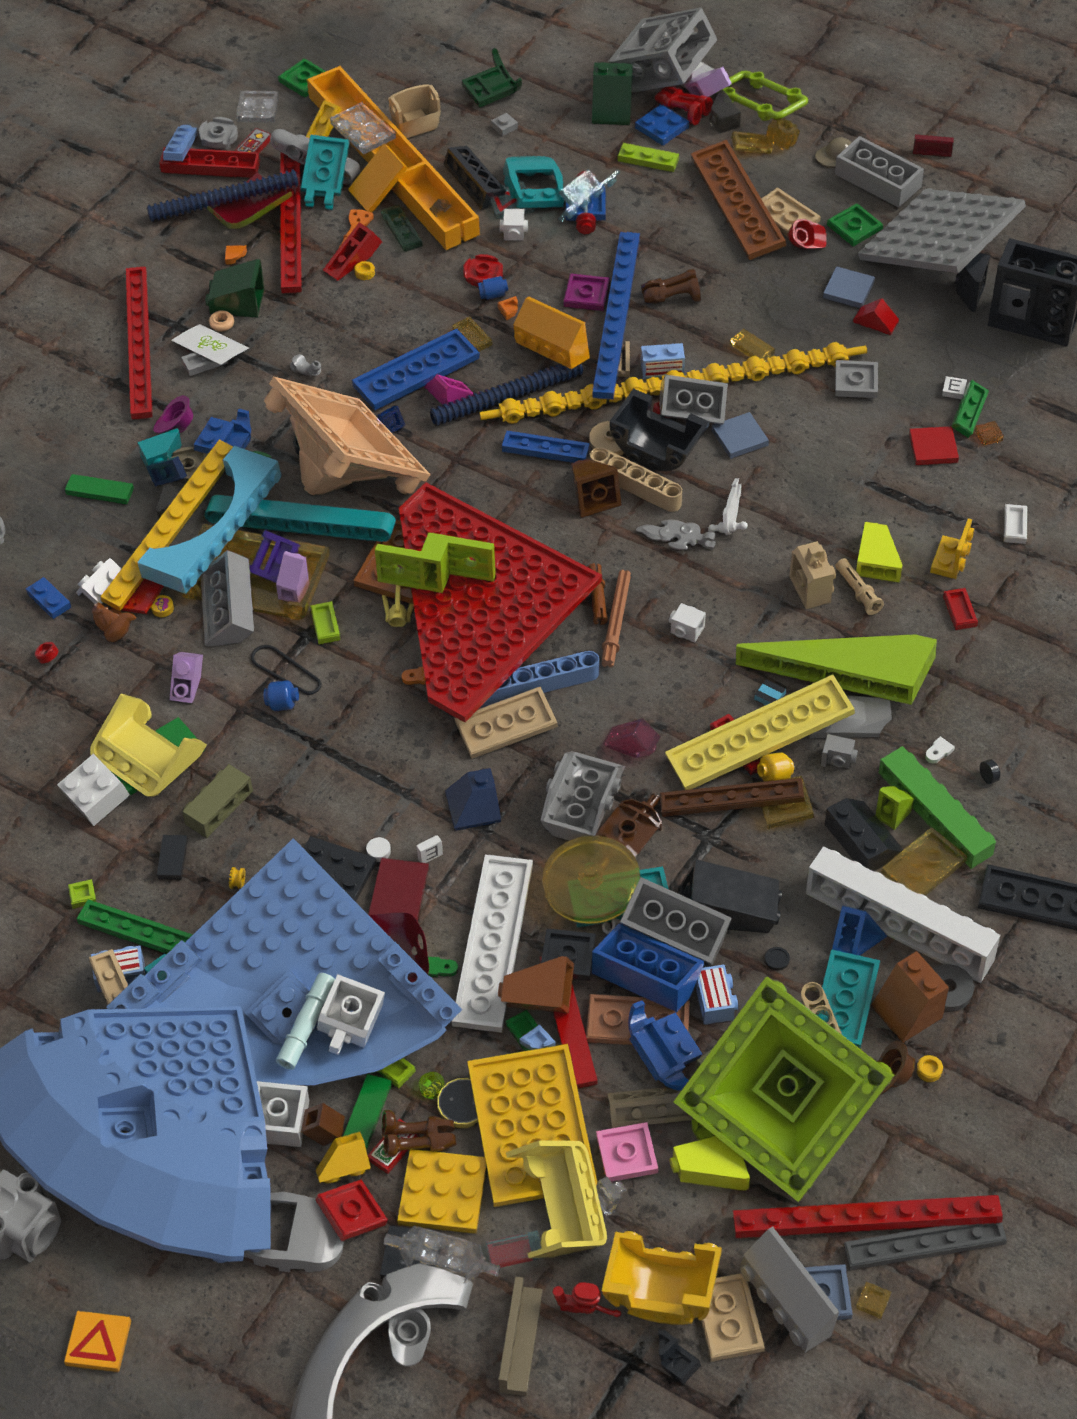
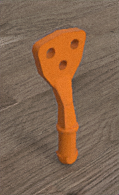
M350 210L349 223L351 227L346 235H344L341 245L359 222L367 226L374 218L373 213L365 210Z

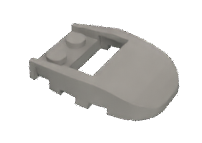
M288 1192L270 1193V1213L272 1205H278V1203L297 1205L287 1251L261 1250L257 1253L244 1251V1257L253 1259L255 1265L277 1267L279 1271L290 1272L291 1269L317 1272L332 1267L342 1254L345 1240H340L315 1201V1198Z

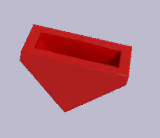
M881 298L861 306L853 322L891 335L899 323V318Z

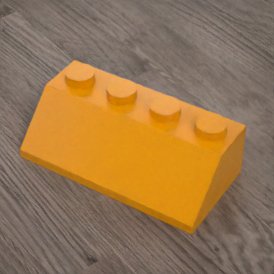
M531 297L525 299L513 324L516 343L570 369L590 358L585 322Z

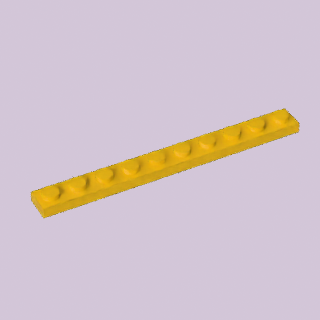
M220 439L101 595L103 603L121 611L145 579L141 577L137 562L149 548H164L171 544L224 473L223 459L233 446Z

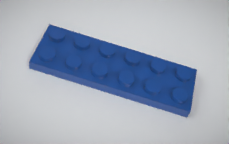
M455 329L352 379V386L374 410H377L425 386L436 374L445 376L480 359V353L458 329Z

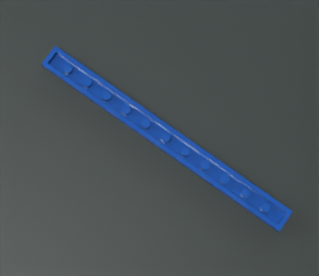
M620 232L593 386V398L614 399L640 233Z

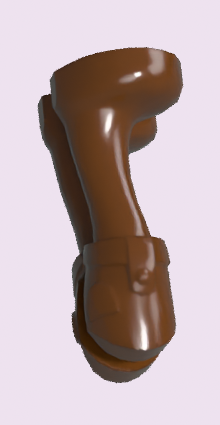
M689 269L680 275L665 280L661 278L650 280L641 285L645 303L664 302L666 298L681 293L690 294L694 302L701 301L695 269Z
M384 1110L382 1115V1137L384 1138L383 1151L385 1157H394L398 1152L408 1149L428 1148L430 1152H438L456 1146V1136L452 1134L455 1130L454 1121L430 1116L427 1118V1121L405 1123L397 1121L392 1110ZM424 1134L422 1137L415 1138L397 1137L398 1135Z

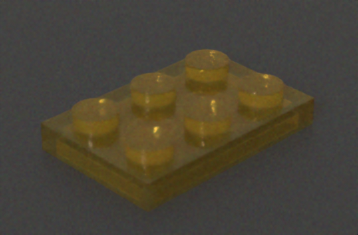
M931 827L882 867L881 873L891 881L901 883L907 889L926 896L967 861L968 856Z

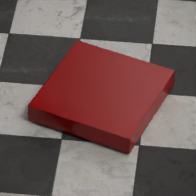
M951 426L914 428L909 430L915 465L958 463L959 455Z
M362 1179L317 1194L315 1199L341 1241L385 1226L388 1221Z

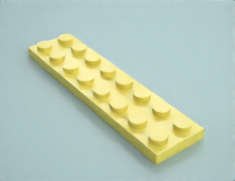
M831 675L666 751L665 754L683 788L690 790L855 714V709L834 675Z

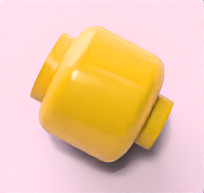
M785 753L766 754L761 758L757 766V772L764 782L790 779L794 772V764Z

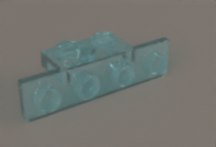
M589 169L579 175L559 192L570 207L558 219L562 221L566 217L568 219L572 218L578 212L577 208L581 207L583 209L591 202V197L597 198L604 192L603 188L605 186L610 188L618 181L616 177L620 171L617 169L601 183H599Z

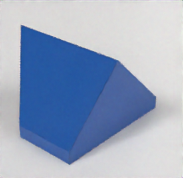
M842 905L832 950L860 956L886 938L887 935L866 911Z

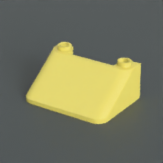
M120 694L91 744L90 753L91 755L94 754L111 772L145 796H157L201 756L207 744L199 739L184 738L179 747H177L145 725L151 718L150 707L146 702L139 698Z

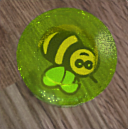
M427 1072L419 1080L420 1093L429 1099L437 1098L441 1089L445 1086L443 1077L437 1072Z

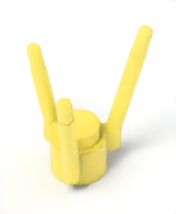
M396 585L395 604L391 608H389L387 596L382 595L386 614L385 621L393 627H403L406 622H410V616L414 608L413 604H409L406 610L400 604V585Z

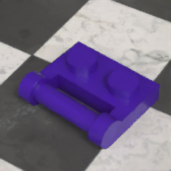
M264 530L262 534L264 538L252 565H249L250 573L277 583L284 552L287 551L295 554L298 552L300 545ZM274 541L276 543L264 570L260 569L271 542Z

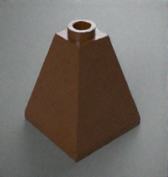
M590 459L571 463L581 518L621 505L618 470L616 467Z

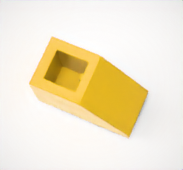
M357 1132L334 1139L316 1169L320 1183H333L338 1181L340 1177L349 1174L350 1176H358L371 1168L361 1133Z

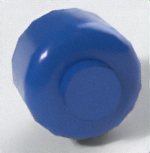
M290 681L270 682L268 687L264 689L265 705L269 706L272 711L291 710L295 706V702L299 701L298 688H294Z

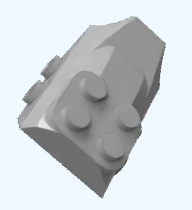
M574 751L565 753L561 762L557 761L555 765L553 779L550 778L547 782V797L540 820L543 826L555 837L579 844L591 842L598 831L606 810H611L613 794L614 792L618 793L622 781L620 778L625 766Z

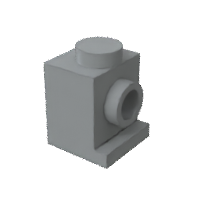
M827 734L822 752L821 766L826 767L827 763L836 767L850 768L851 763H856L858 750H854L855 740Z

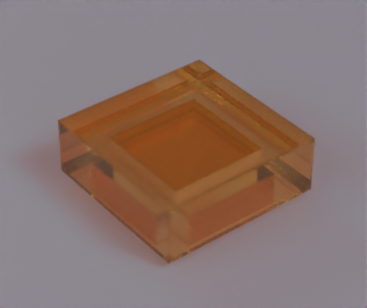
M996 421L975 426V432L983 446L1003 441L1004 435Z

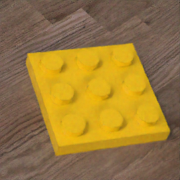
M410 1149L397 1219L398 1225L477 1234L487 1170L485 1157Z

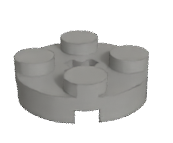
M215 117L209 123L205 121L199 128L201 144L204 147L228 150L231 144L237 140V126L234 125L231 119L225 117Z

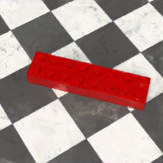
M189 149L183 161L163 160L162 152L159 164L161 173L251 178L258 173L260 155L259 152Z

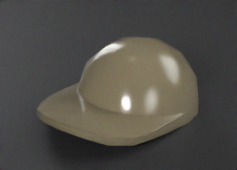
M844 137L834 138L827 146L816 152L815 159L827 168H835L836 157L852 142Z

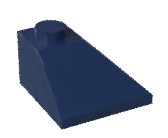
M491 768L467 772L445 790L455 831L501 822Z

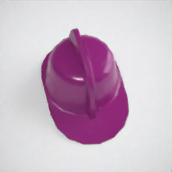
M181 395L173 399L155 423L153 431L159 434L177 428L179 433L185 431L193 420V411L189 407V398Z

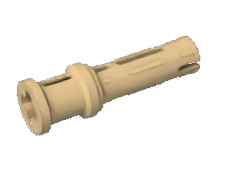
M846 558L839 560L836 563V569L854 590L856 600L860 603L862 602L868 615L878 613L884 606L883 600L874 594L872 586L865 584Z

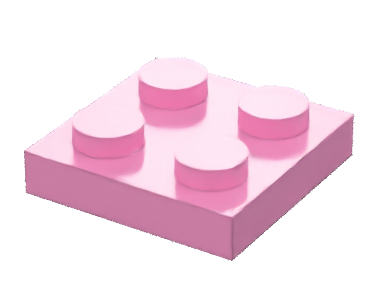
M647 1122L596 1131L606 1182L658 1173V1165Z

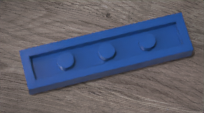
M506 431L502 443V452L572 463L587 459L590 450V443Z

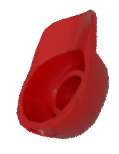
M798 219L789 228L788 239L794 246L800 249L826 247V229L824 226L810 220Z

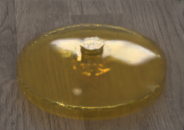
M583 836L564 843L551 854L543 870L544 893L551 907L561 916L579 923H601L625 912L640 880V870L632 852L620 842L603 836Z

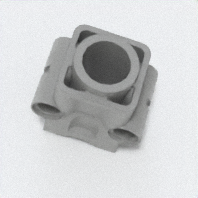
M3 1169L0 1173V1260L9 1258L15 1253L26 1261L31 1262L38 1254L47 1249L54 1240L61 1224V1217L55 1202L45 1197L41 1185L29 1172L16 1177Z

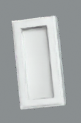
M1005 504L1004 542L1026 544L1027 506Z

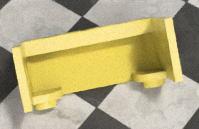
M536 1141L506 1152L507 1158H523V1166L526 1173L532 1178H540L551 1229L544 1231L541 1237V1249L529 1252L528 1258L556 1257L596 1248L606 1243L607 1232L590 1157L586 1146L582 1142Z

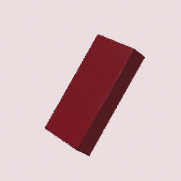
M915 134L913 154L952 157L954 138Z

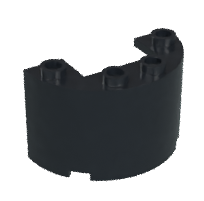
M633 388L609 421L612 438L628 456L630 461L638 463L655 472L672 471L679 468L708 428L710 421L690 413L686 420V426L652 412V396Z

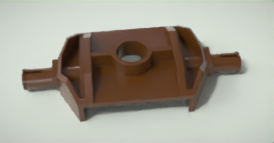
M653 793L647 802H639L634 799L624 800L606 820L593 838V844L602 856V859L595 866L597 872L600 871V874H603L609 864L635 865V858L658 829L662 830V821L658 813L653 809L660 801L658 795L655 796ZM630 825L634 829L626 832L622 830V827Z

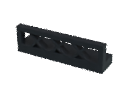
M468 146L448 147L443 164L481 209L489 207L491 197L505 195L506 190Z

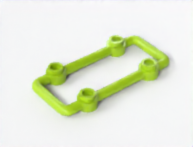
M741 71L729 77V79L734 84L746 78L749 79L750 85L753 88L765 86L787 97V101L791 104L790 106L776 112L771 104L760 105L736 94L735 89L728 86L716 92L721 96L724 104L739 103L756 111L762 121H767L771 118L775 120L782 119L806 106L809 101L808 97L802 94L800 88L789 89L764 78V73Z

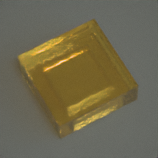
M866 1282L856 1309L882 1319L892 1292Z

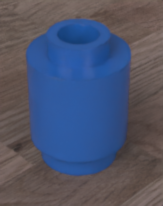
M501 276L484 279L478 283L481 299L486 298V300L503 297L505 292L508 291L506 279L502 280Z

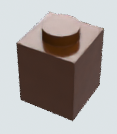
M324 1103L305 1109L301 1133L322 1146L330 1144L334 1139L342 1136L345 1116Z

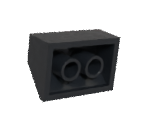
M845 798L826 809L825 826L850 857L862 866L875 871L906 854L905 850L864 801Z

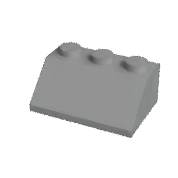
M665 375L660 388V414L665 417L687 420L691 413L710 421L709 423L724 425L728 383Z

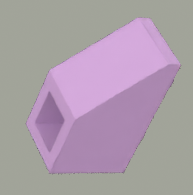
M723 67L699 74L687 83L686 87L690 94L709 97L732 83Z
M284 552L276 583L278 599L296 605L300 604L310 587L306 557L297 553Z
M185 652L173 655L170 700L193 703L201 678L203 655Z

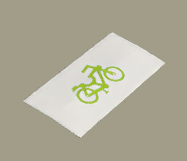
M201 324L171 340L220 365L249 349Z

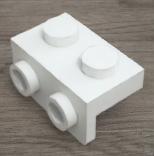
M111 558L105 563L100 561L92 569L94 574L91 577L86 575L78 583L80 588L76 594L80 596L83 593L94 604L98 602L102 604L101 595L121 568Z

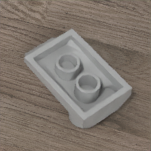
M847 696L855 709V714L814 732L809 737L827 738V734L844 738L879 737L883 727L892 720L890 700L875 696Z

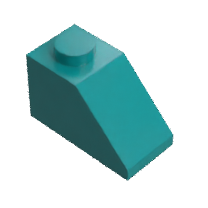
M178 428L138 442L140 456L146 467L150 464L170 459L173 456V452L182 446Z

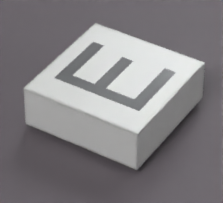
M946 376L942 396L962 399L967 380Z
M438 835L417 845L418 860L421 863H427L443 855L442 841Z

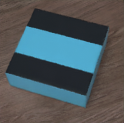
M766 679L755 693L754 700L768 705L783 698L786 694V689Z

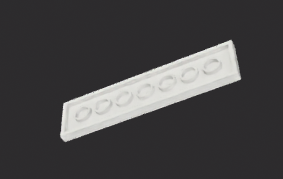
M485 854L456 1003L462 1011L452 1020V1026L502 1033L507 1005L502 1003L501 998L498 997L499 983L503 982L504 976L513 973L533 860Z

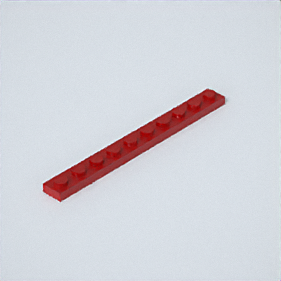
M280 152V172L285 174V171L289 173L294 169L299 183L298 187L294 185L291 189L289 187H286V190L280 189L285 194L290 191L293 196L281 203V292L298 293L302 292L301 166L299 162Z
M146 266L126 268L130 413L132 420L153 418Z
M988 1195L733 1210L735 1237L750 1238L761 1237L771 1227L780 1236L1002 1223L1003 1214L999 1196Z

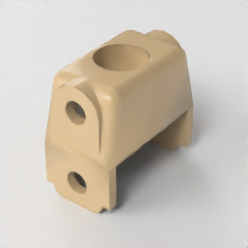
M432 85L414 86L388 98L392 123L407 139L435 130L438 127L441 111L440 98Z

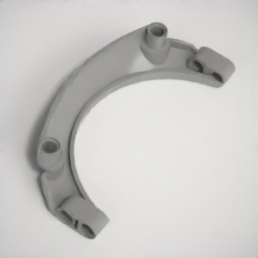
M415 1264L387 1274L383 1278V1286L372 1282L366 1283L334 1318L315 1347L300 1379L290 1419H332L334 1397L342 1371L358 1344L370 1332L394 1317L420 1309L453 1308L466 1311L473 1283L449 1271L424 1264ZM363 1295H369L372 1298V1301L364 1299Z

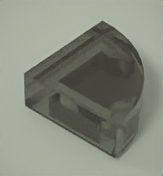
M438 199L429 210L437 217L436 214L441 210L446 212L451 207V204L448 200Z

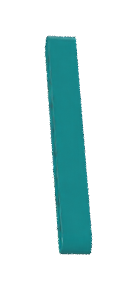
M212 496L204 514L205 519L216 524L229 509L233 496ZM262 500L256 510L246 519L242 527L386 542L391 538L396 519L393 515L386 512Z

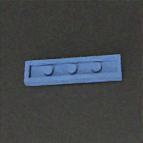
M190 125L178 127L163 152V160L183 161L197 137V128H192Z

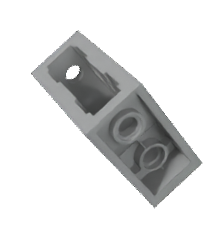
M702 7L641 19L608 63L633 64L632 93L680 85L686 82L715 44L717 38ZM696 27L698 32H694L693 28Z

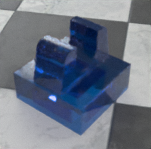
M392 406L377 415L378 419L391 433L405 426L398 406Z

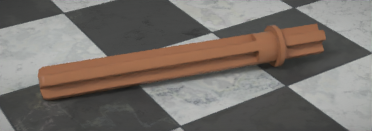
M620 570L618 574L607 635L602 643L603 667L609 666L612 668L616 653L620 650L618 644L631 578V573L628 570Z

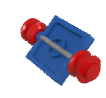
M582 171L577 174L576 188H566V221H576V229L582 234L594 232L597 220H606L605 187H595V175L589 171Z

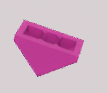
M438 374L424 386L442 405H448L451 401L454 403L456 399L460 401L462 397L466 399V396H472L473 394L463 382Z

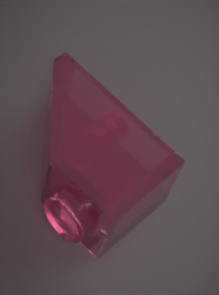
M642 718L612 727L603 745L638 758L651 755L657 748L656 744L660 736Z

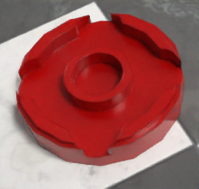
M488 254L476 255L473 259L469 258L463 265V276L469 284L478 287V283L484 279L498 276L503 277V265L494 256Z

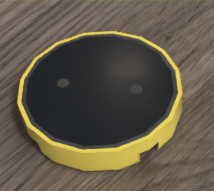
M457 1078L448 1082L438 1095V1111L440 1116L444 1119L453 1120L454 1127L469 1128L478 1122L469 1078Z

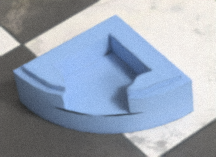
M540 1025L520 1038V1044L530 1050L556 1046L552 1037Z

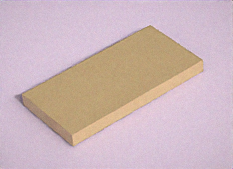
M541 687L478 709L466 723L458 718H454L471 759L558 727V723Z

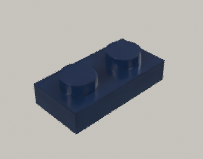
M178 456L150 464L146 467L154 486L177 481L187 476Z

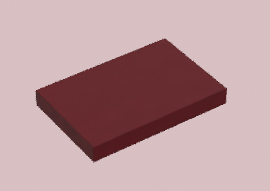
M381 858L368 915L402 912L412 914L418 921L429 872V863Z

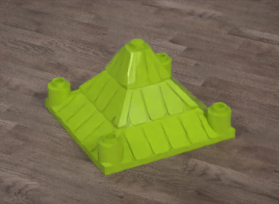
M767 976L676 1097L674 1103L799 1202L813 1186L820 1173L895 1075L887 1064L876 1062L787 993L786 987L781 982L773 981Z

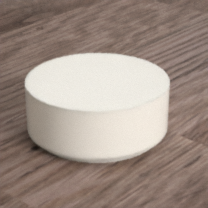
M381 837L373 838L367 844V855L375 857L376 862H381V858H389L391 847L386 839Z

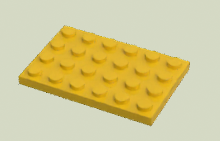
M568 1044L467 1061L494 1207L544 1198L540 1178H532L526 1173L523 1166V1158H507L506 1152L536 1141L582 1142L588 1150L596 1188L598 1189Z

